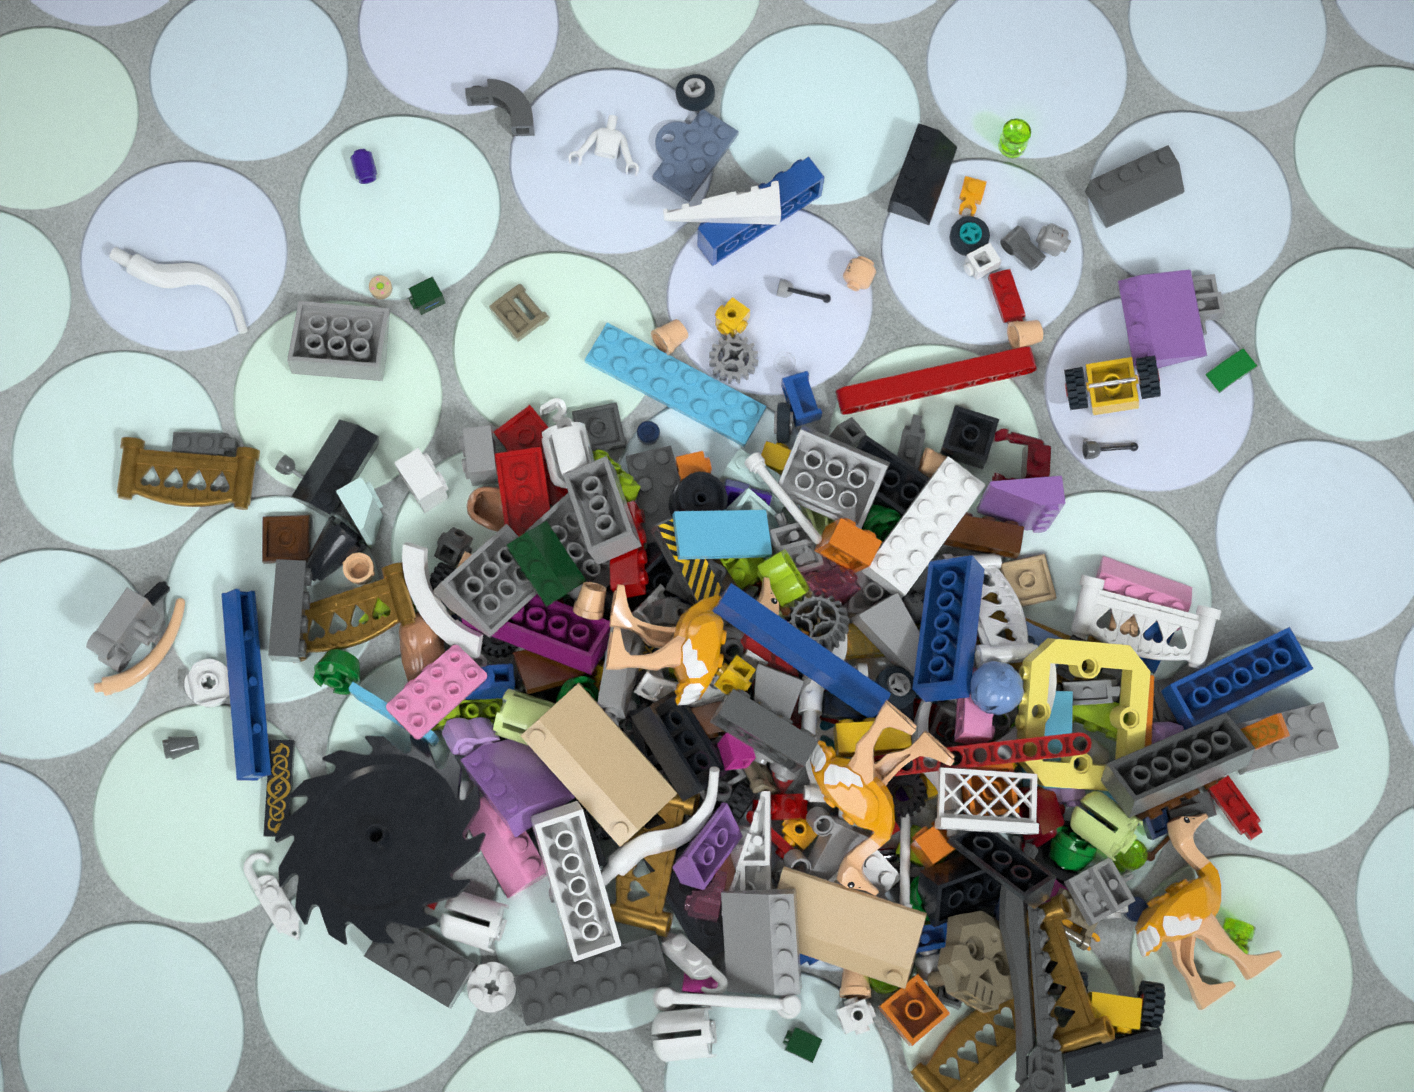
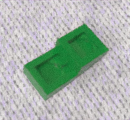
M1243 348L1205 375L1218 392L1221 393L1255 369L1257 364Z

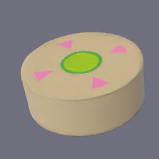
M379 275L371 279L369 290L374 298L386 299L392 293V284L387 277Z

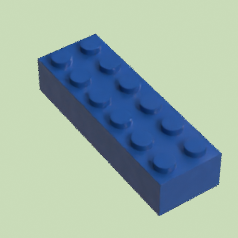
M807 157L804 160H797L790 169L785 172L780 171L773 177V180L767 184L762 183L758 187L759 189L771 187V182L778 181L781 223L822 196L825 177L810 157ZM701 222L698 227L697 246L710 264L714 266L776 225Z
M973 555L929 562L912 687L925 702L970 698V682L973 673L985 571Z
M1288 627L1168 685L1161 690V693L1178 724L1182 725L1184 730L1281 687L1313 670V667L1291 628Z

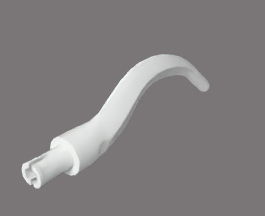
M118 247L112 249L109 256L111 260L126 267L128 274L148 284L161 288H177L198 284L212 289L231 307L238 332L244 334L248 331L241 306L234 291L216 272L205 266L193 263L157 264L140 254L133 256Z
M810 580L806 581L810 588L809 591L814 593L816 597H820L822 592ZM826 613L830 620L836 621L832 615ZM845 634V642L839 641V648L831 647V652L843 661L847 653V634ZM803 674L802 679L804 683L799 693L798 714L803 716L802 728L813 733V738H816L817 718L822 715L825 688Z
M922 699L914 719L917 727L912 735V745L924 731L929 732L928 721L932 701L925 702ZM925 757L924 762L927 767L933 768L937 765L938 760ZM939 771L924 773L938 791ZM945 774V784L952 791L960 781L954 774ZM960 787L954 794L963 803ZM951 797L944 802V813L953 814L959 808V805ZM946 829L947 838H951L962 830Z
M718 767L710 768L707 796L698 811L686 823L671 829L644 833L630 840L608 857L609 863L600 870L604 886L618 874L624 876L644 857L678 848L689 842L699 833L708 821L715 806L720 771Z

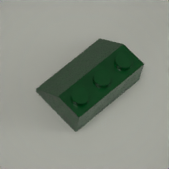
M547 521L506 545V548L545 607L553 604L586 582V579Z

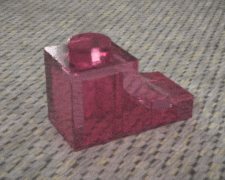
M838 565L826 572L817 573L810 571L804 576V579L815 595L820 597L823 592L826 599L832 595L835 602L839 600L842 606L861 589L856 581L858 579L857 575L848 568L846 570Z
M718 870L714 880L708 887L701 891L693 890L692 896L687 895L684 910L688 911V917L714 923L718 922L722 904L721 892L725 890L728 877L727 872Z

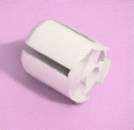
M571 422L572 426L560 429L557 428V425H554L542 432L543 438L541 441L551 481L554 485L561 488H567L564 474L594 462L585 424L581 422Z
M462 892L456 898L448 899L444 906L447 910L490 923L488 928L442 914L440 919L442 935L448 939L494 953L495 951L491 948L495 940L500 941L507 922V920L502 919L504 908L509 909V905L466 892Z
M707 1006L658 1013L652 1024V1035L701 1030L700 1036L652 1041L654 1051L659 1059L670 1062L716 1057L717 1054H712V1044L717 1043L715 1020L710 1021L708 1010H711L712 1007Z

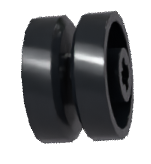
M699 471L689 474L673 488L669 496L668 508L671 516L674 511H725L728 495L725 486L717 477L710 473Z

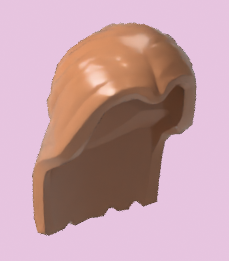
M483 486L474 490L467 500L468 515L479 525L498 532L505 526L499 487Z
M419 612L415 613V625L402 627L400 623L399 626L400 652L408 682L417 678L427 665L434 663L445 653L444 640L429 627Z

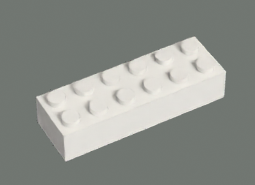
M947 457L881 544L871 565L861 572L892 595L898 593L900 598H903L986 484L950 457Z
M578 801L530 816L568 950L573 961L576 962L621 946L585 815Z

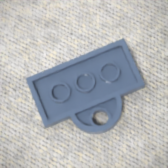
M704 109L698 113L690 125L684 122H671L664 125L658 131L655 139L656 152L663 162L652 175L653 180L690 202L735 141L739 131ZM666 134H671L674 136V140L665 142L662 137Z

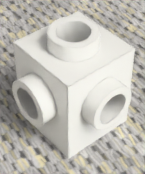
M858 997L844 1001L845 1007L835 1010L844 1034L855 1031L856 1035L870 1030L868 1025L874 1023L872 1018L876 1017L871 1003L866 1004L865 999L859 1001ZM855 1011L860 1014L859 1020H855L853 1017Z

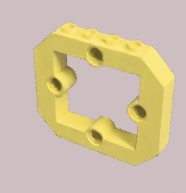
M1047 638L1023 660L1019 674L1023 680L1024 694L1019 704V713L1015 719L1016 739L1045 736V724L1051 715V708L1047 703L1050 663L1067 664L1071 674L1088 679L1097 676L1101 667L1122 669L1120 704L1114 707L1110 713V722L1117 728L1115 760L1145 747L1151 671L1130 645ZM1084 660L1087 662V669L1085 671L1082 670ZM1037 705L1038 713L1033 717L1032 708ZM1125 713L1128 714V721L1126 723L1123 721ZM1032 742L1026 743L1023 747L1024 754L1028 757L1034 756L1037 753V746ZM1087 753L1078 756L1061 757V761L1042 759L1019 762L1027 773L1037 774L1038 785L1108 791L1101 782L1106 765L1093 764L1091 757ZM1078 758L1079 766L1075 769L1074 761Z

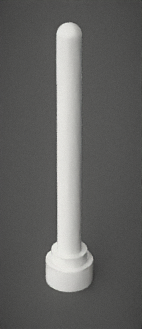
M759 452L749 456L744 465L750 472L760 475L812 541L819 544L822 541L821 535L765 468V459Z
M906 814V817H901L900 905L912 908L910 904V816Z

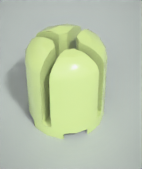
M508 689L503 696V699L507 701L503 703L500 713L497 712L493 727V731H496L494 735L528 745L521 735L552 708L555 703Z
M1093 791L1085 795L1080 802L1092 814L1116 830V833L1078 806L1072 812L1070 826L1075 833L1111 860L1116 861L1114 856L1120 851L1125 854L1137 838L1134 832L1138 823L1143 825V821L1136 816L1128 818L1115 801L1102 792Z

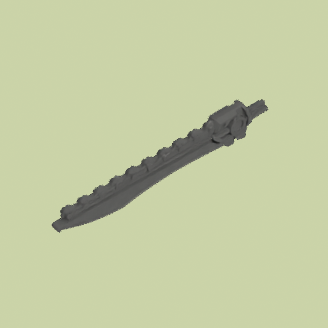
M1014 835L1011 843L1022 850L1021 837ZM1030 843L1025 844L1024 853L1035 859L1038 853L1037 847ZM1001 884L999 927L1007 954L1014 995L1016 1024L1015 1081L1020 1085L1016 1092H1066L1062 1052L1060 1050L1061 1045L1058 1040L1053 1038V1034L1059 1024L1056 1018L1050 1015L1056 1001L1053 996L1048 994V990L1054 980L1045 971L1051 960L1048 952L1043 951L1048 935L1045 930L1043 931L1040 928L1046 914L1043 909L1038 907L1033 909L1028 905L1037 1032L1036 1047L1026 903Z

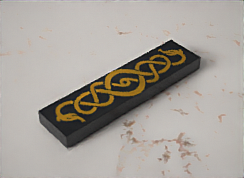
M270 740L271 775L267 776L264 837H276L281 823L291 815L292 797L290 794L292 793L294 740Z

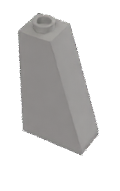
M898 593L888 596L851 618L852 622L894 666L904 668L914 677L920 632Z
M621 629L625 650L630 655H643L645 645L640 636L630 630ZM606 652L597 703L611 719H626L639 668L606 670Z
M757 662L753 701L757 704L762 702L772 709L771 712L775 715H783L790 719L804 680ZM753 749L756 756L754 761L766 765L767 761L770 763L774 762Z

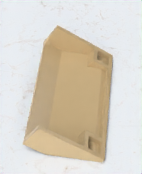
M580 683L521 735L524 741L620 847L677 794V791Z
M784 866L777 889L796 888L800 954L905 989L912 971L927 913Z

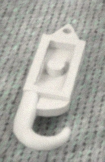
M263 853L251 854L246 859L243 868L247 880L280 934L285 933L299 940V922L301 918L283 888L279 887V881L272 875L258 878L252 868L255 860L262 859L270 863V858Z
M669 933L668 937L661 936V951L692 980H703L712 977L719 984L715 989L701 987L705 994L720 995L726 991L728 986L726 977L682 933L678 935Z

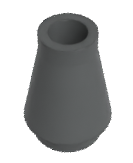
M168 736V739L162 740L166 759L172 758L174 760L190 752L200 750L197 736Z

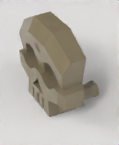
M983 911L948 917L946 947L941 948L937 965L939 971L930 972L928 975L929 985L933 986V988L945 985L948 994L964 1002L967 1007L969 1006V1008H974L982 1013L998 1010L999 1004L1014 997L999 921Z

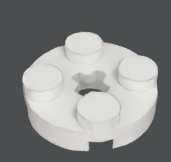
M204 659L191 667L192 669L185 677L184 687L188 697L197 705L211 708L219 706L230 699L228 670L223 663L214 659ZM209 677L215 681L211 689L203 686Z
M497 962L479 965L471 973L467 982L469 1000L476 1008L484 1012L495 1013L505 1009L513 1002L517 992L513 973L508 967ZM495 980V985L499 987V990L493 991L492 995H490L485 985Z

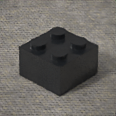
M955 405L940 454L950 457L952 460L983 469L989 456L999 419Z

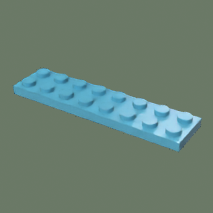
M606 323L585 358L586 364L743 447L747 444L767 407L609 323Z

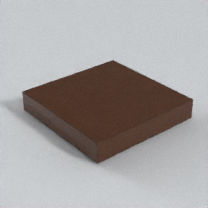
M310 515L263 517V564L276 563V559L306 561L311 552Z

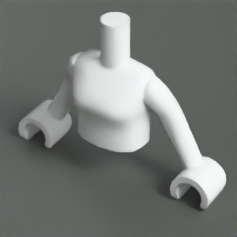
M609 115L607 128H599L592 132L578 151H573L569 154V163L571 164L573 157H578V165L580 166L582 156L595 140L594 154L609 159L617 158L618 149L621 144L622 153L627 164L626 175L629 168L636 169L635 177L639 174V167L632 161L625 135L615 130L618 117L614 115Z

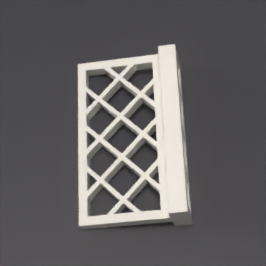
M939 768L935 829L1027 835L1039 834V824L1036 823L1037 774ZM945 774H954L960 781L952 791L945 784ZM973 775L979 776L985 783L976 792L967 783ZM985 776H990L991 778L987 780ZM997 777H1002L1009 785L1001 793L991 784ZM1021 779H1030V790L1023 795L1015 784ZM962 785L972 794L964 804L954 794ZM986 787L996 796L989 805H986L978 796ZM1011 788L1021 798L1012 807L1003 798ZM950 797L959 805V808L953 814L944 813V802ZM974 798L984 808L978 815H972L966 808ZM998 800L1008 809L1002 817L996 816L990 809ZM1022 802L1029 807V818H1021L1015 812V809ZM986 812H988V814H989L990 816H982V815L985 814Z

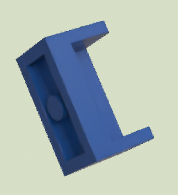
M808 371L784 377L781 382L786 402L790 403L791 412H793L795 427L821 420L822 410L817 407L809 383L810 375Z

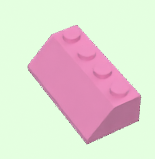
M1105 556L1102 557L1096 578L1105 581L1104 591L1189 612L1192 601V587Z
M480 798V809L469 830L473 837L482 832L486 834L480 850L509 899L547 876L543 860L527 831L515 838L486 798Z

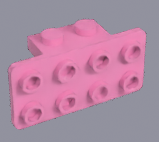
M453 645L434 663L427 665L417 678L410 680L403 690L387 703L386 710L415 739H421L487 679V673L458 645Z

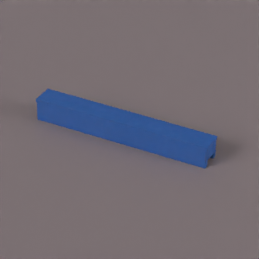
M732 583L722 593L719 602L712 610L867 718L877 715L891 695L890 692Z
M234 589L227 593H222L221 597L237 781H258L260 778L271 775L256 595L255 591L252 590L244 592L240 591V589Z

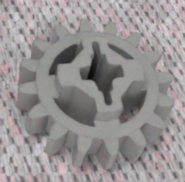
M728 334L725 341L720 337L719 345L713 344V351L709 353V358L712 359L709 361V366L714 367L713 374L720 373L719 380L721 381L725 377L728 378V384H731L732 379H736L738 384L742 377L748 380V373L754 374L755 368L753 366H758V360L755 359L758 357V351H753L754 343L748 345L747 337L739 340V334L735 336V339H732L730 334ZM721 352H723V356H724V357H723V358L721 359V361L719 362V360H718L719 354H720ZM748 356L749 362L747 366H745L744 360Z

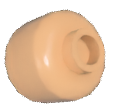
M863 256L852 258L843 273L847 287L853 291L868 289L876 274L874 263Z

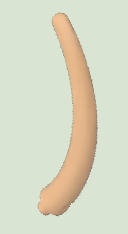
M179 598L176 600L169 625L154 649L130 669L116 675L102 677V682L94 683L95 693L103 692L105 696L126 690L144 679L159 665L171 648L179 631L185 608L184 599Z

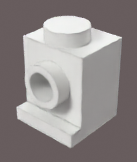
M988 243L967 254L964 261V269L968 276L973 275L977 280L992 271H997L1000 267L1001 259L991 243Z

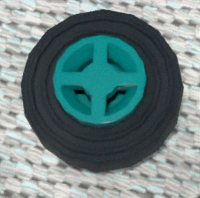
M962 217L951 227L950 243L956 252L967 256V254L989 243V228L984 221L977 217Z

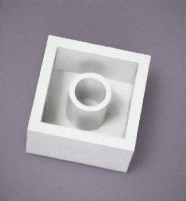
M417 448L394 462L401 478L424 513L448 499L446 481L439 471L435 473L434 463L427 452L422 454L420 449Z

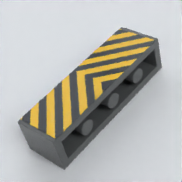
M673 516L656 524L651 529V532L690 605L693 606L700 600L708 597L721 596L725 591L724 586L719 580L717 581L713 573V566L708 559L678 560Z

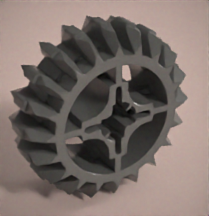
M823 592L820 597H816L812 593L811 598L808 599L803 595L802 602L795 600V607H789L791 612L788 616L784 617L788 623L797 629L803 628V631L809 632L810 638L830 652L832 646L839 648V641L845 642V634L849 632L847 625L850 622L849 617L846 616L847 610L845 607H842V603L839 600L835 602L832 595L826 599ZM823 612L832 615L836 621L824 616Z

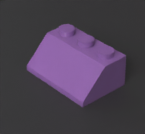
M723 802L711 814L704 827L674 864L673 869L681 884L704 890L743 837L727 803Z

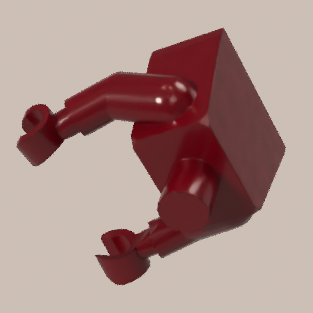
M1003 428L996 431L995 442L1008 440L1010 443L1025 446L1022 450L1021 479L1050 476V445H1045L1044 441L1039 438L1016 432L1009 433L1008 429ZM994 473V476H992V481L1016 479L1013 477L1005 478V476L999 473Z
M1023 786L1018 789L1025 795L1030 790V786ZM1037 786L1036 823L1039 824V834H1022L1024 838L1022 840V851L1027 843L1033 844L1036 847L1043 845L1056 836L1058 827L1064 825L1063 815L1065 814V806L1063 803L1058 802L1054 791L1044 790L1043 787ZM1022 802L1019 805L1020 813L1017 814L1021 818H1029V807Z

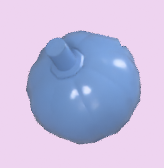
M990 661L981 665L973 672L970 682V695L973 702L982 711L988 714L1002 715L1012 711L1020 704L1024 694L1023 680L1011 665L1005 662Z

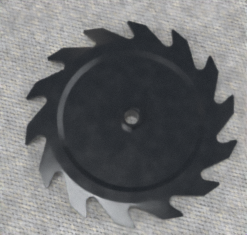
M410 735L412 749L409 753H403L384 736H365V739L372 746L370 754L364 755L339 750L324 756L322 760L335 765V770L326 775L304 780L290 794L292 798L307 797L308 800L281 823L274 841L278 843L290 836H294V841L278 868L279 887L283 888L293 876L298 875L295 909L304 925L308 924L313 908L319 907L328 934L344 945H347L346 927L350 924H354L373 943L394 944V941L386 931V927L391 923L422 929L439 922L438 918L425 913V907L429 904L458 897L472 883L470 879L453 880V875L479 854L486 836L482 832L471 839L465 838L469 827L480 809L479 788L475 787L466 799L460 800L462 768L452 752H449L445 767L438 769L428 743L422 739L417 740ZM383 833L382 838L376 842L377 836Z

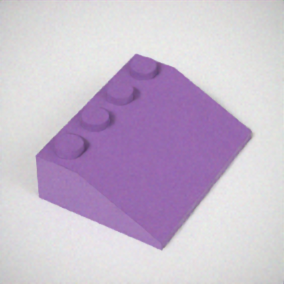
M1190 269L1144 274L1118 281L1133 366L1136 369V358L1155 355L1157 368H1162L1208 356Z
M1062 476L990 481L977 506V512L1004 523L1005 521L1017 522L1019 526H1024L1025 531L1033 530V533L1045 532L1050 528L1066 504Z
M507 739L481 746L461 759L470 779L479 788V791L515 838L532 827L530 816L563 806L575 798L528 745Z

